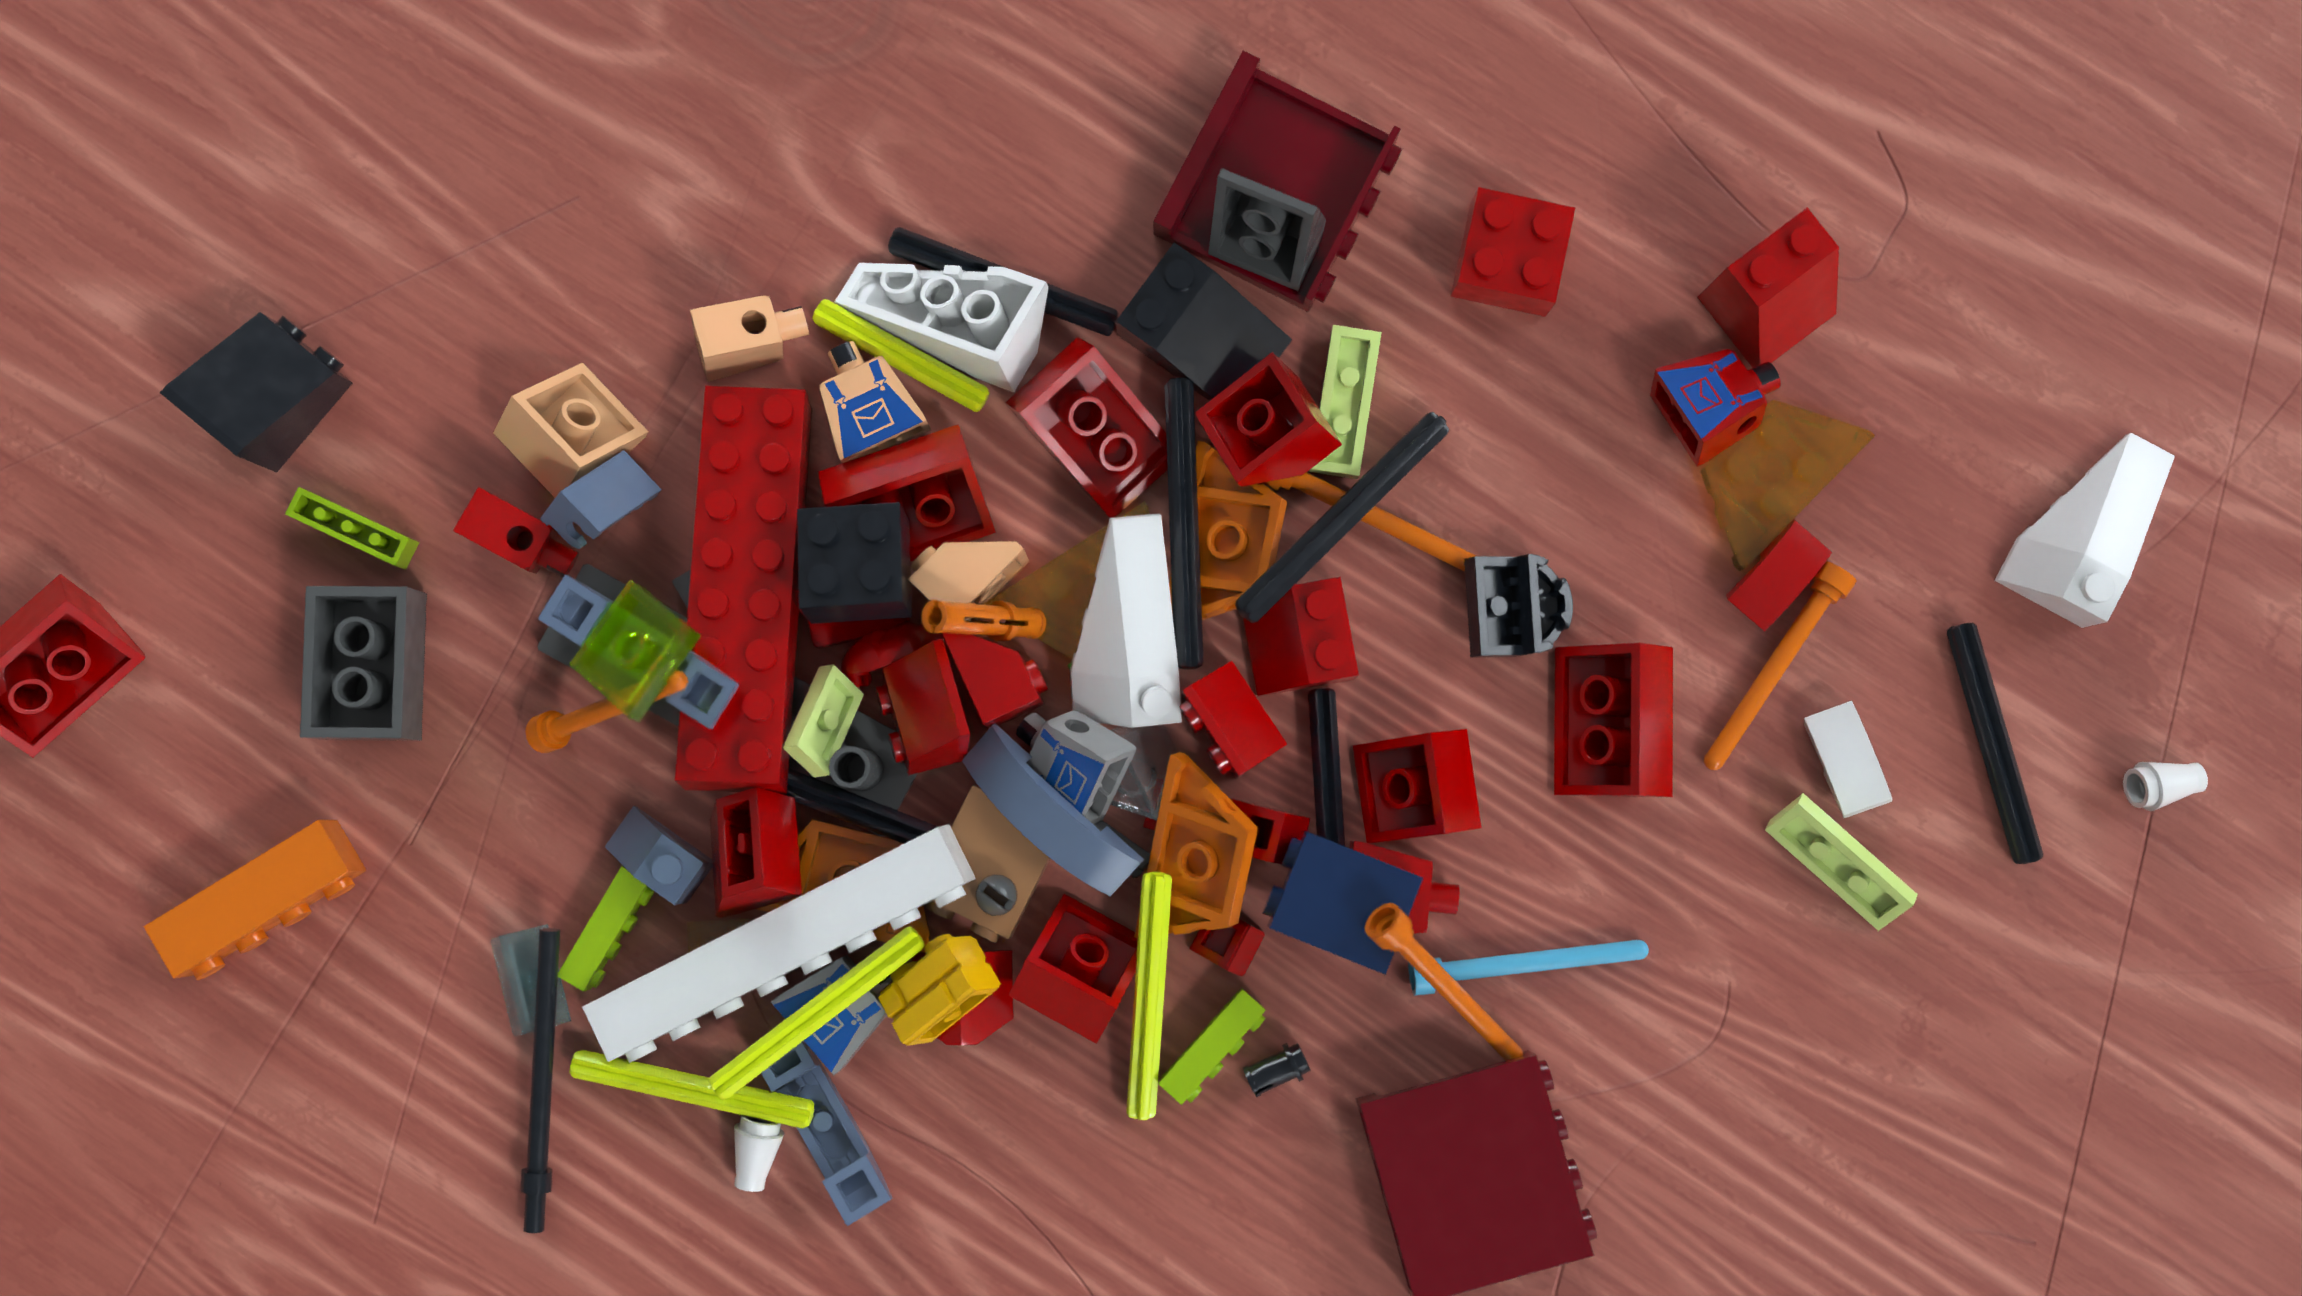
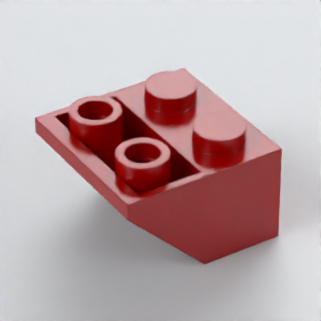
M1233 661L1228 662L1182 690L1181 697L1184 703L1179 706L1181 714L1195 734L1203 729L1213 744L1207 748L1206 752L1222 775L1231 771L1236 779L1287 745V742Z
M754 787L716 799L710 818L716 917L724 918L802 896L795 798Z

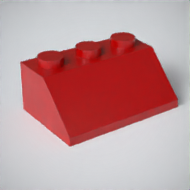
M959 424L818 471L825 507L900 502L909 519L910 562L916 560L930 546L937 550L945 542H970L996 533Z
M62 574L54 578L0 626V736L32 758L146 658L143 651L106 609Z
M1647 643L1555 647L1554 795L1673 797V647Z

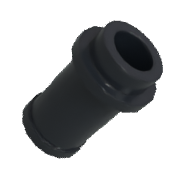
M1285 1043L1282 1045L1284 1050L1250 1066L1243 1067L1256 1097L1296 1077L1299 1082L1304 1080L1302 1075L1311 1070L1298 1043L1290 1047Z

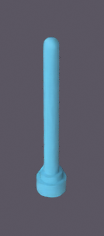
M1631 940L1442 962L1440 957L1434 959L1455 981L1642 960L1648 955L1649 947L1642 940ZM1408 962L1409 980L1413 995L1435 994L1436 990Z

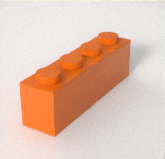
M319 819L143 927L173 979L194 976L196 980H201L222 969L226 965L223 958L238 950L240 954L246 953L269 939L266 932L280 923L287 927L306 918L312 913L309 906L324 896L329 901L350 891L355 887L352 879L367 870L338 820Z

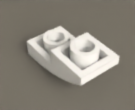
M1852 701L1804 718V726L1822 763L1824 777L1843 819L1892 802V796L1882 769Z

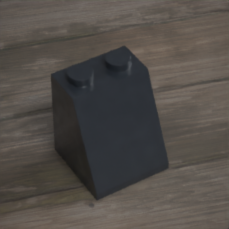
M259 312L168 383L160 394L234 455L277 473L353 383L339 372L344 366L340 360L321 346L314 352L302 342L307 334L284 316L275 321Z

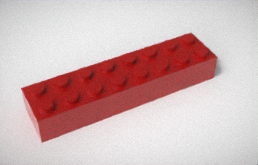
M705 385L685 647L717 667L739 683L740 686L713 729L707 728L680 710L675 781L684 790L741 792L759 787L776 793L787 794L789 754L783 749V746L791 730L799 616L795 590H799L798 509L806 508L812 407L805 389Z

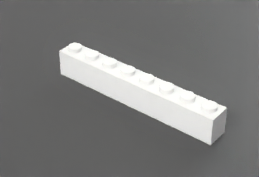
M950 824L939 826L582 1006L607 1061L609 1062L626 1055L629 1063L657 1050L653 1040L669 1033L672 1041H675L701 1028L697 1018L713 1011L716 1019H719L745 1006L741 996L757 989L760 997H763L788 984L785 974L801 967L804 975H807L833 962L829 952L845 945L848 952L851 953L877 940L873 930L889 922L893 930H897L921 918L917 908L935 900L938 908L965 896L966 893L962 885L976 878Z

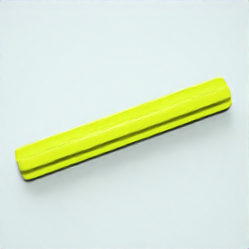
M823 299L814 311L812 319L819 327L847 342L854 341L859 349L874 357L883 356L890 366L968 409L979 412L985 405L990 393L986 386L828 299Z

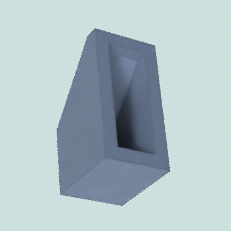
M637 806L632 807L605 845V848L632 876L673 905L688 903L713 867L711 858Z

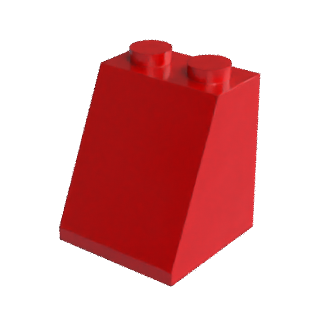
M1807 207L1729 265L1697 298L1752 368L1765 362L1772 363L1837 314L1839 246Z

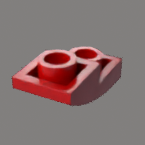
M1793 519L1759 554L1760 561L1726 594L1727 600L1765 632L1814 578L1830 557L1832 551L1797 520Z

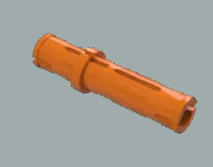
M930 600L922 611L923 626L930 633L945 632L965 635H988L990 639L995 641H1009L1014 637L1037 639L1042 636L1046 628V618L1041 609L1016 607L1008 601H995L990 605ZM971 617V620H964V618ZM980 618H989L991 621H981ZM1000 619L1006 620L1005 623H999Z

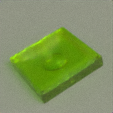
M629 580L569 665L627 717L640 722L668 683L670 676L676 672L701 635L644 587Z

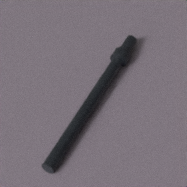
M556 928L539 929L527 1167L521 1170L520 1191L525 1193L523 1231L526 1233H540L544 1231L546 1193L552 1191L553 1170L548 1167L560 946V929Z

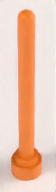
M1307 472L1301 476L1263 483L1277 491L1280 487L1288 491L1293 487L1330 506H1333L1346 493V491ZM1374 506L1360 520L1464 572V559L1476 556L1377 506Z
M1826 561L1812 579L1814 583L1810 587V590L1813 592L1705 755L1704 764L1708 769L1719 770L1724 765L1829 604H1836L1840 598L1846 599L1857 582L1856 578L1834 563Z
M676 670L565 715L554 710L543 712L528 721L525 729L526 739L529 745L540 753H550L561 749L568 744L572 733L680 692L686 688L688 678L684 672Z
M1384 904L1371 913L1365 924V932L1381 949L1393 952L1398 951L1505 1061L1523 1056V1051L1516 1042L1413 937L1410 918L1396 904Z

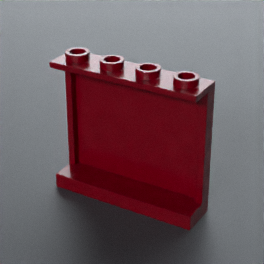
M1243 50L1153 221V235L1171 244L1175 242L1187 252L1309 313L1315 299L1324 303L1337 276L1329 272L1337 256L1344 260L1347 259L1359 235L1351 230L1359 214L1368 218L1381 192L1374 188L1380 173L1391 174L1402 152V148L1395 145L1401 129L1394 126L1390 134L1379 130L1259 70L1260 58ZM1221 169L1316 206L1326 218L1321 245L1299 291L1208 254L1217 179Z
M1529 1050L1523 1051V1056L1382 1096L1377 1097L1373 1093L1355 1098L1410 1296H1453L1594 1256L1590 1240L1597 1239L1596 1228L1588 1208L1581 1210L1575 1191L1583 1188L1581 1176L1575 1160L1566 1159L1561 1142L1568 1139L1567 1127L1559 1109L1552 1110L1547 1091L1554 1089L1552 1075L1546 1060L1538 1061L1537 1055Z

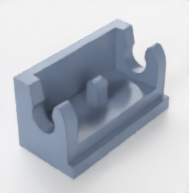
M623 450L561 490L540 520L546 526L550 524L569 545L580 549L587 542L574 529L573 522L578 524L582 531L594 540L616 522L642 507L647 501L654 499L662 489Z

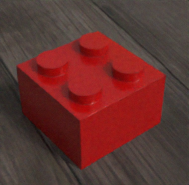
M1478 187L1470 203L1450 297L1546 317L1557 300L1576 208Z

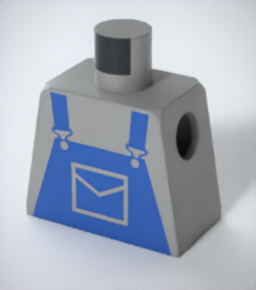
M1070 711L1047 721L1034 712L1022 720L1016 731V735L1032 748L1029 754L1032 758L1027 764L1092 824L1103 820L1137 747L1078 711Z
M848 955L841 957L782 993L771 1003L786 1019L855 967L856 964ZM890 975L804 1040L833 1075L841 1071L851 1061L887 1016L878 996L880 991L892 982Z

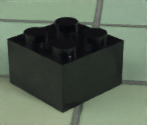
M900 502L798 509L799 609L811 624L912 617L911 582L908 580L911 577L909 519Z

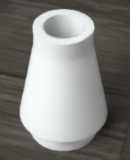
M2139 762L2133 769H2129L2125 773L2123 779L2124 792L2130 804L2136 808H2144L2148 811H2155L2193 793L2203 792L2208 785L2206 771L2199 763Z
M741 1115L740 1123L734 1126L735 1187L750 1192L764 1190L767 1175L785 1134L780 1129V1123Z

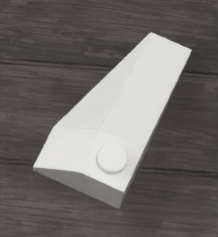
M858 263L835 303L902 341L976 379L1015 392L1038 352L1048 285L1043 280L1006 267H988L987 272L963 271L961 266L945 265L943 271L917 270L913 264Z
M2133 433L2124 436L2085 473V476L2070 491L2055 501L2035 524L2029 526L2016 538L1994 581L2082 628L2108 622L2131 577L2175 456Z
M1160 514L1110 518L1095 572V584L1088 609H1085L1082 621L1083 629L1077 651L1073 654L1070 668L1072 711L1081 712L1097 723L1131 728L1181 723L1179 669L1162 517Z

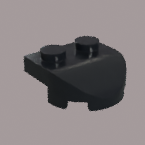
M1525 554L1517 557L1474 556L1464 559L1470 658L1517 657L1544 652L1554 647L1553 643L1561 632L1568 629L1571 624L1573 599L1567 580L1565 578H1558L1553 570L1546 565L1549 560L1534 554Z

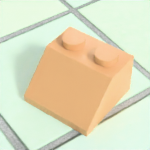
M580 363L512 395L493 433L555 498L561 490L623 450L628 454L646 437L648 430L584 363Z
M1016 541L945 542L937 550L930 546L918 556L911 565L915 572L908 580L928 600L987 605L1029 562L1024 548ZM965 617L964 620L970 621L971 617Z

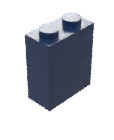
M1304 831L1301 840L1292 837L1281 866L1288 868L1289 872L1282 888L1273 885L1262 913L1271 917L1267 926L1272 930L1386 975L1394 952L1381 949L1366 934L1365 924L1374 910L1387 903L1396 904L1409 916L1423 877L1307 831Z

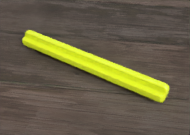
M1158 871L1144 873L1141 885L1126 1108L1128 1117L1138 1120L1153 1118L1156 1115L1172 888L1171 875Z
M911 926L904 928L710 1076L708 1082L715 1094L722 1100L732 1096L922 951L925 943L919 933Z
M586 1050L575 1052L571 1060L570 1075L581 1080L798 1128L809 1126L814 1114V1102L805 1098L743 1086L732 1096L722 1100L712 1090L708 1082L709 1077L636 1061L629 1063L627 1059L616 1058L608 1062L604 1054Z

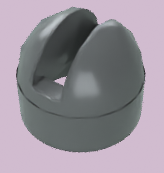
M1004 875L986 877L980 882L976 890L978 906L989 915H1003L1009 912L1017 901V888L1013 881ZM988 884L996 892L1009 899L1004 907L983 892Z

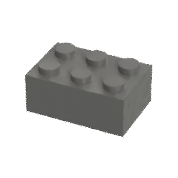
M306 586L301 738L318 740L422 741L427 593L409 587Z

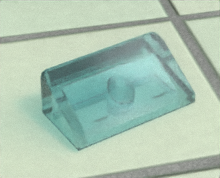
M548 924L491 939L492 950L514 1036L534 1032L539 929L549 928ZM559 977L557 983L555 1026L571 1021L562 980Z

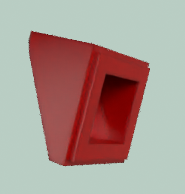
M1239 919L1238 924L1228 928L1199 930L1189 949L1225 970L1242 977L1249 968L1265 933Z

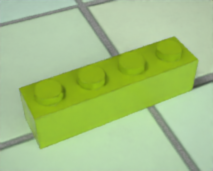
M298 487L285 515L405 570L420 543L301 487Z
M621 866L559 970L558 977L583 992L592 989V987L597 988L606 974L603 968L608 960L613 961L622 947L619 941L625 932L630 933L638 921V917L635 916L641 905H647L654 894V890L632 876L624 866Z
M1241 987L1161 1076L1158 1084L1181 1105L1186 1100L1191 1103L1203 1090L1199 1085L1208 1076L1210 1079H1213L1223 1068L1224 1065L1221 1063V1060L1228 1053L1233 1056L1242 1047L1245 1041L1241 1038L1249 1029L1252 1032L1256 1031L1266 1018L1262 1014L1266 1011L1265 1008Z

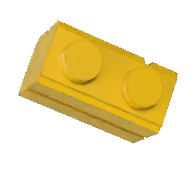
M951 934L936 937L925 945L924 951L926 955L921 960L907 963L890 975L893 983L879 993L878 999L887 1016L893 1019L891 1024L901 1043L910 1046L932 1042L1000 988V982L991 965L985 962L986 956L976 938L972 936L952 937Z

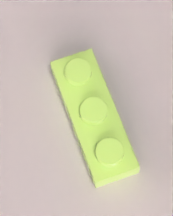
M1339 325L1332 326L1319 409L1342 445L1311 468L1309 472L1352 479L1359 478L1382 332Z
M1804 793L1768 822L1765 828L1767 833L1878 931L1914 906L1918 894Z

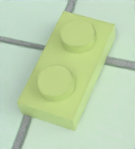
M834 664L818 668L783 746V749L814 778L830 775L829 763L831 757L836 751L841 749L864 695Z

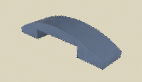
M569 575L563 577L538 617L540 621L579 646L589 648L642 683L672 671L684 672L688 678L686 688L665 697L667 698L666 701L709 729H713L740 686L731 677L669 635Z
M993 724L962 760L975 782L1010 823L1038 849L1081 881L1111 896L1144 859L1108 826L1102 831L1095 827L1027 764L1032 756L997 724Z
M804 1041L761 1073L771 1092L776 1091L777 1093L805 1098L814 1102V1114L810 1125L806 1128H796L825 1177L822 1183L847 1226L893 1199L881 1170L847 1105L815 1053Z

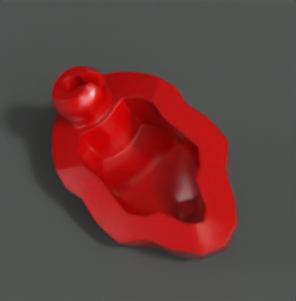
M911 621L897 624L887 630H873L857 640L847 650L841 660V672L857 688L869 686L872 682L870 671L888 666L924 645L944 638L943 634L930 633L924 628L923 624H916Z

